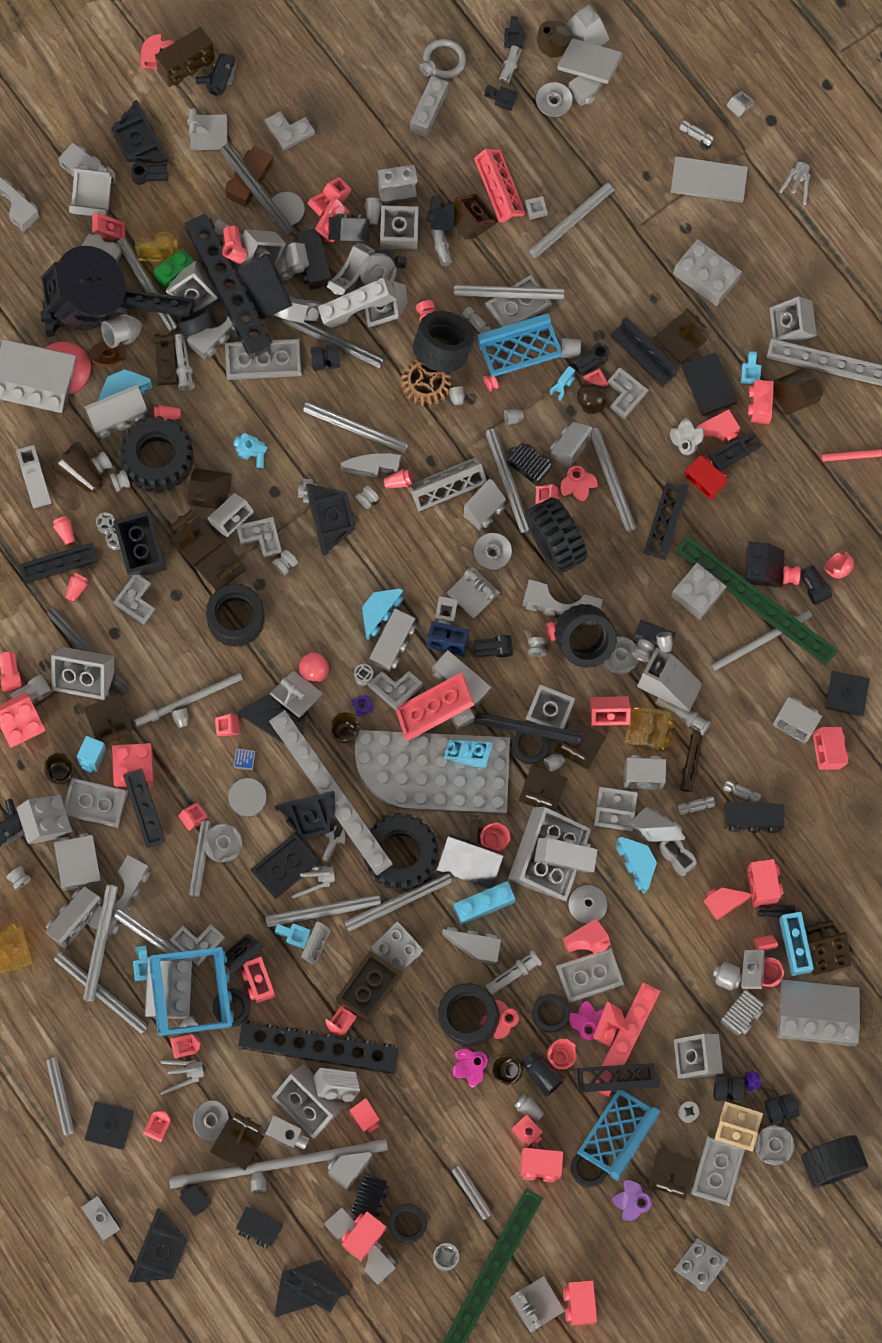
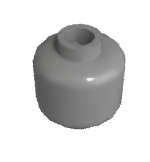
M724 962L721 966L717 965L713 976L716 977L715 983L730 991L734 988L738 989L742 981L741 968L729 962Z

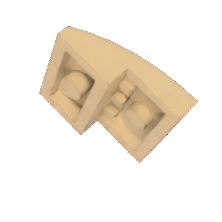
M725 1101L714 1140L753 1152L763 1113Z

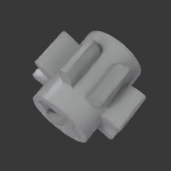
M304 479L303 483L298 484V498H303V502L309 503L305 484L316 486L318 484H313V479Z

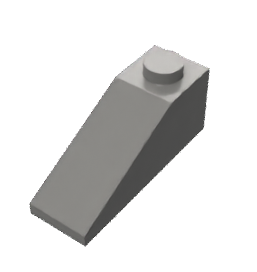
M578 76L569 82L568 89L577 103L583 106L595 100L603 83Z

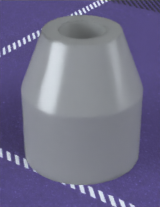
M463 386L448 389L454 406L464 404L465 394Z
M509 409L504 411V419L507 425L516 424L524 419V414L522 410Z
M670 632L657 634V644L663 653L670 652L673 645L672 634Z
M186 708L172 712L174 722L179 728L188 726L189 716Z
M552 754L543 759L544 765L549 772L559 769L565 763L561 754Z
M190 1014L188 1018L182 1021L179 1027L200 1024Z
M262 1172L252 1174L250 1181L251 1193H264L267 1191L266 1179Z

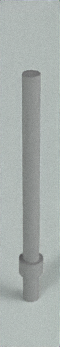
M808 610L797 617H793L802 623L811 618L812 613ZM777 629L770 631L711 664L713 671L722 668L782 633Z
M238 673L158 710L153 709L147 715L135 719L136 726L139 727L150 721H157L159 717L243 680L242 676Z

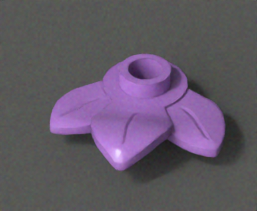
M625 1180L623 1183L625 1192L615 1195L612 1198V1202L617 1208L624 1210L622 1213L623 1220L632 1221L637 1219L640 1213L647 1212L651 1208L652 1200L648 1194L643 1193L640 1184L631 1180ZM643 1199L645 1206H639L638 1200Z

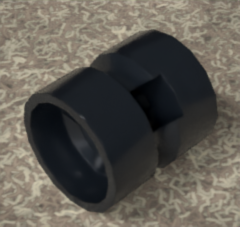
M337 344L326 345L325 348L321 346L310 347L314 371L324 370L325 367L329 369L340 368Z
M716 1075L713 1099L716 1101H726V1099H729L730 1102L742 1103L744 1077L732 1076L729 1079L728 1076Z
M792 1093L781 1095L779 1100L772 1098L764 1101L765 1109L772 1125L782 1123L784 1118L791 1120L800 1117L798 1105Z

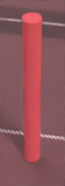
M882 449L821 454V460L825 462L882 457Z

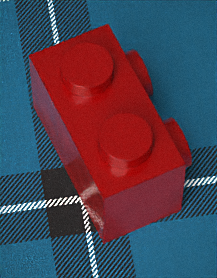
M702 455L684 473V477L711 501L727 485L729 480L722 470H717L713 466L712 461L707 457L704 458Z

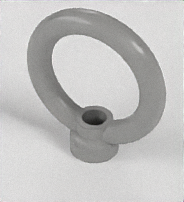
M435 40L424 50L423 63L420 64V70L425 77L431 74L440 78L454 77L464 69L466 54L463 48L452 40ZM441 46L450 47L457 52L459 63L452 70H439L434 62L430 60L432 51Z

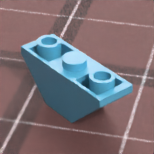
M122 370L107 377L98 401L135 385H138L141 395L145 394L152 388L151 380L131 371Z
M402 589L373 592L363 605L362 615L365 635L368 640L372 636H377L383 621L387 622L392 615L391 611L395 606L398 608L403 602Z
M449 740L444 758L471 767L486 768L493 743Z
M620 837L617 840L618 845H616V849L620 856L623 855L627 861L625 866L628 872L633 873L637 889L642 890L644 894L649 889L657 862L648 845Z

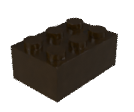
M201 26L155 54L157 72L168 87L178 85L185 77L194 75L198 69L210 65L215 59L213 42Z
M369 951L337 996L336 1003L352 1012L366 1024H369L401 979L402 973Z

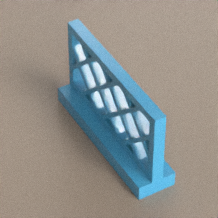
M548 313L477 334L478 346L483 353L492 377L563 356ZM549 330L550 336L548 339L540 337L539 334ZM529 336L533 338L530 345L521 341L523 337ZM536 340L545 343L542 350L533 346ZM510 341L515 343V346L511 350L503 347L504 344ZM519 345L527 348L524 355L515 352ZM548 345L556 348L557 352L548 353L545 350ZM494 347L498 350L495 355L487 353L486 348ZM501 350L509 353L507 360L498 357ZM530 350L539 353L538 357L533 359L527 355ZM513 355L521 358L520 363L517 364L509 361ZM495 361L504 364L502 368L494 370L492 365Z
M617 1090L577 1154L611 1174V1178L618 1181L658 1119L660 1110L647 1106L623 1090ZM622 1096L627 1099L628 1106L618 1108L616 1102L618 1097ZM641 1108L646 1113L643 1117L635 1118L633 1109ZM630 1110L632 1119L621 1121L619 1111ZM616 1112L618 1122L608 1124L607 1114ZM633 1123L634 1132L625 1134L623 1125ZM620 1126L622 1135L611 1137L609 1127ZM606 1128L608 1138L597 1140L596 1131ZM623 1139V1149L614 1150L612 1141ZM609 1141L611 1151L601 1153L598 1143ZM595 1144L598 1154L589 1155L584 1151L588 1145ZM613 1155L614 1163L611 1168L603 1163V1156Z

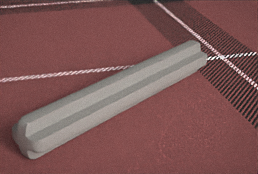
M202 821L189 890V895L193 897L200 896L207 856L203 840L206 832L212 826L210 821Z
M118 908L113 916L164 953L181 952L177 947L122 908Z
M56 1057L49 1058L46 1062L63 1134L71 1135L74 1133V1128L58 1060Z

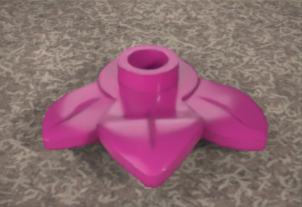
M585 1001L580 1006L578 1014H570L569 1023L573 1029L579 1031L583 1039L593 1040L604 1009L595 1012L593 1006L588 1001ZM587 1027H590L592 1029L591 1034H587L585 1032V1029Z
M462 1048L454 1053L459 1062L453 1067L452 1076L467 1078L469 1086L475 1087L484 1078V1069L488 1065V1057L484 1052H473L468 1048ZM477 1057L481 1059L480 1065L475 1063Z

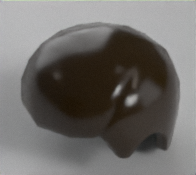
M590 383L578 390L577 401L584 412L594 414L600 412L605 407L606 396L604 390L599 385Z
M342 712L332 718L330 731L337 742L345 744L353 742L357 738L360 727L353 714Z
M54 753L45 761L44 772L52 783L57 785L64 784L73 776V762L67 758L66 754Z
M499 1055L492 1062V1076L502 1084L517 1083L522 1077V1063L514 1055Z

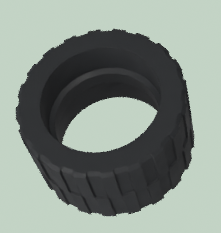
M433 311L421 319L413 341L414 355H416L418 361L431 370L438 372L456 371L467 360L474 341V332L471 325L461 316L453 312ZM434 338L445 339L453 345L439 343Z
M243 584L224 585L211 595L206 606V617L210 632L217 641L231 647H241L250 644L259 636L265 621L264 607L259 595L252 588L246 587ZM239 600L249 604L254 613L252 622L241 630H228L222 627L218 622L217 614L225 603Z
M591 604L574 605L563 612L555 625V641L563 655L575 666L583 668L596 667L609 659L615 650L617 633L614 625L597 606L595 607ZM584 622H596L601 625V636L592 647L578 650L570 646V635L578 625Z
M462 983L453 986L440 1000L438 1019L444 1032L454 1042L463 1046L480 1045L486 1040L488 1041L496 1032L500 1017L497 1003L489 991L480 985ZM464 997H476L486 1006L487 1020L475 1032H461L451 1022V1009L458 1000Z
M856 1135L827 1142L801 1155L803 1165L813 1188L841 1181L868 1168V1163Z

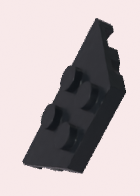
M135 100L132 103V107L111 128V132L126 161L168 162L138 101Z
M305 484L322 555H327L335 545H338L344 537L355 530L347 493L331 488Z
M270 694L238 712L240 717L284 744L269 721L285 710L300 733L304 734L306 712L299 718Z
M334 791L274 806L277 812L281 810L287 817L285 821L294 829L300 839L330 833L334 830Z
M157 1208L128 1280L130 1283L173 1279L187 1246L188 1240L159 1208Z
M321 1260L293 1268L304 1276L306 1274L340 1294V1297L350 1294V1291ZM289 1270L282 1272L275 1317L315 1305L283 1284L285 1279L299 1287L302 1280L292 1276Z

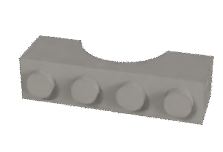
M0 177V195L5 196L11 202L10 220L25 232L39 218L38 207L32 201L28 202L20 190L13 189L9 180Z
M381 278L323 304L318 309L323 324L333 329L348 322L352 314L369 307H382L397 300L392 282Z
M234 299L232 301L235 305L242 304V301L240 299ZM244 315L241 317V320L244 321L246 318L250 317ZM229 317L217 328L206 329L191 335L187 339L188 346L204 360L208 356L212 357L217 351V347L221 343H226L230 338V334L235 331Z
M529 580L522 606H525L530 611H543L548 616H561L565 610L574 605L591 604L601 608L603 599L584 594L575 603L562 604L552 598L548 590V584ZM596 622L582 623L585 626H596Z
M127 855L118 871L119 876L124 881V893L121 899L114 904L108 932L109 937H112L113 933L117 934L121 927L120 921L113 916L116 910L122 908L129 913L131 909L129 905L132 899H137L141 891L139 889L141 883H145L150 876L148 865ZM98 906L89 922L90 927L96 930L98 929L102 906Z
M341 1208L324 1223V1226L337 1240H340L348 1230L352 1232L356 1227L353 1220L356 1217L349 1209L344 1210ZM378 1242L369 1251L368 1261L364 1269L377 1286L396 1269L394 1267L396 1262L389 1254L385 1256L380 1251L382 1246Z

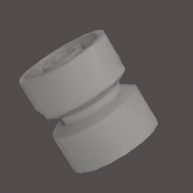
M450 1243L440 1244L433 1253V1262L442 1271L452 1270L459 1261V1251Z

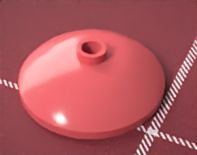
M62 341L47 346L46 349L77 355L69 395L80 391L87 384L91 376L92 368L88 354L83 348L71 342Z

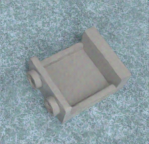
M79 164L78 167L73 168L74 181L69 213L88 216L100 213L108 216L113 172L108 171L106 167H97V170L89 169V165Z
M415 165L378 170V193L382 205L417 200Z
M88 833L78 835L74 839L63 837L58 839V842H54L63 891L102 884L93 835L89 836Z

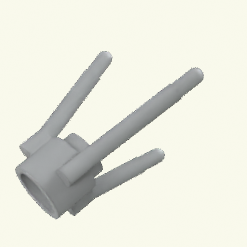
M798 162L795 169H791L788 178L779 192L782 193L793 176L796 181L792 193H796L799 182L805 180L803 205H806L811 176L809 174L810 166L804 162Z
M316 866L312 870H317V872L301 873V877L318 876V881L322 883L293 894L291 897L296 898L320 888L329 887L330 882H335L333 866Z
M161 1060V1064L187 1065L186 1068L169 1070L168 1074L187 1072V1077H191V1079L161 1091L160 1094L164 1095L193 1082H199V1078L204 1077L202 1062H196V1060Z

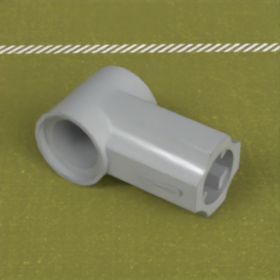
M38 675L32 678L27 685L10 695L13 699L27 692L31 702L36 699L46 698L52 693V690L43 675Z

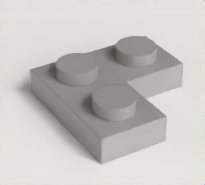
M281 111L265 119V124L283 152L315 135V131L306 117L289 125Z
M619 367L608 380V384L620 393V396L613 402L610 408L623 419H626L649 390Z
M273 517L241 524L237 527L241 545L259 541L264 558L281 555L282 550Z
M133 575L113 602L116 607L144 626L156 611L154 607L142 600V597L151 587V583L140 575Z
M410 671L396 683L385 673L380 672L368 683V687L393 709L397 710L423 687V682Z
M211 924L198 938L182 926L170 939V942L181 952L217 948L225 937ZM209 956L192 958V962L199 967Z

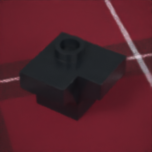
M432 196L429 211H427V222H430L431 230H453L455 220L454 204H445L440 200V196Z
M42 301L43 311H40L41 322H45L47 337H53L58 328L66 327L67 325L60 322L53 312H46L45 301Z

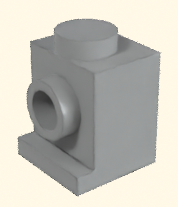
M439 596L435 622L453 625L458 600ZM444 612L449 613V616H442V614Z

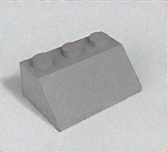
M138 385L85 406L88 420L96 438L108 437L111 435V432L124 430L130 424L139 420L143 422L149 417Z
M60 647L51 655L52 691L105 700L114 676V656Z
M83 887L81 890L78 889L73 894V900L69 905L65 904L60 909V915L57 919H52L46 926L47 930L45 932L64 949L69 946L92 919L98 906L103 905L101 898L86 887Z
M148 957L145 1017H156ZM192 958L162 961L161 970L167 1018L182 1020L188 1018L190 1011Z
M302 1064L288 1076L272 1098L314 1139L340 1113L345 1105L339 1099L328 1100L325 1097L318 1098L313 1079L314 1074Z

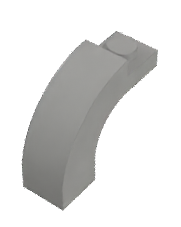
M360 241L355 244L343 268L329 281L327 288L331 289L334 294L342 296L352 292L360 281L359 271L361 264L368 256L374 254L375 250Z
M289 296L293 306L274 314L277 317L304 323V320L317 321L319 316L318 307L322 304L319 301L296 299Z

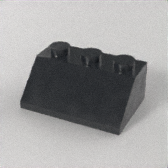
M150 511L113 521L128 575H150L167 570Z

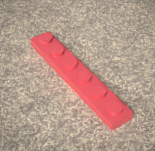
M644 982L642 983L625 1018L628 1031L619 1030L602 1066L625 1065L661 992L660 990ZM605 1070L600 1077L605 1082H609L614 1075ZM597 1091L607 1097L611 1093V1091Z

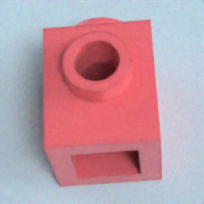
M528 1115L524 1116L511 1129L527 1148L530 1145L534 1147L542 1140L540 1136L543 1132Z

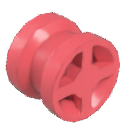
M785 565L783 569V584L793 583L794 585H799L800 566L790 568L788 565Z

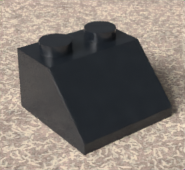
M749 541L746 548L744 579L752 585L782 588L785 550L769 543Z

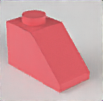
M714 888L706 894L707 898L704 900V903L715 919L719 920L749 900L751 895L747 892L720 888L719 890Z

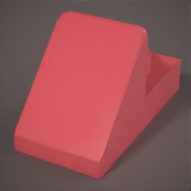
M95 213L92 215V232L101 236L104 239L103 241H118L125 237V223L100 213Z
M607 1002L593 1039L610 1047L617 1029L628 1031V1027L622 1010Z

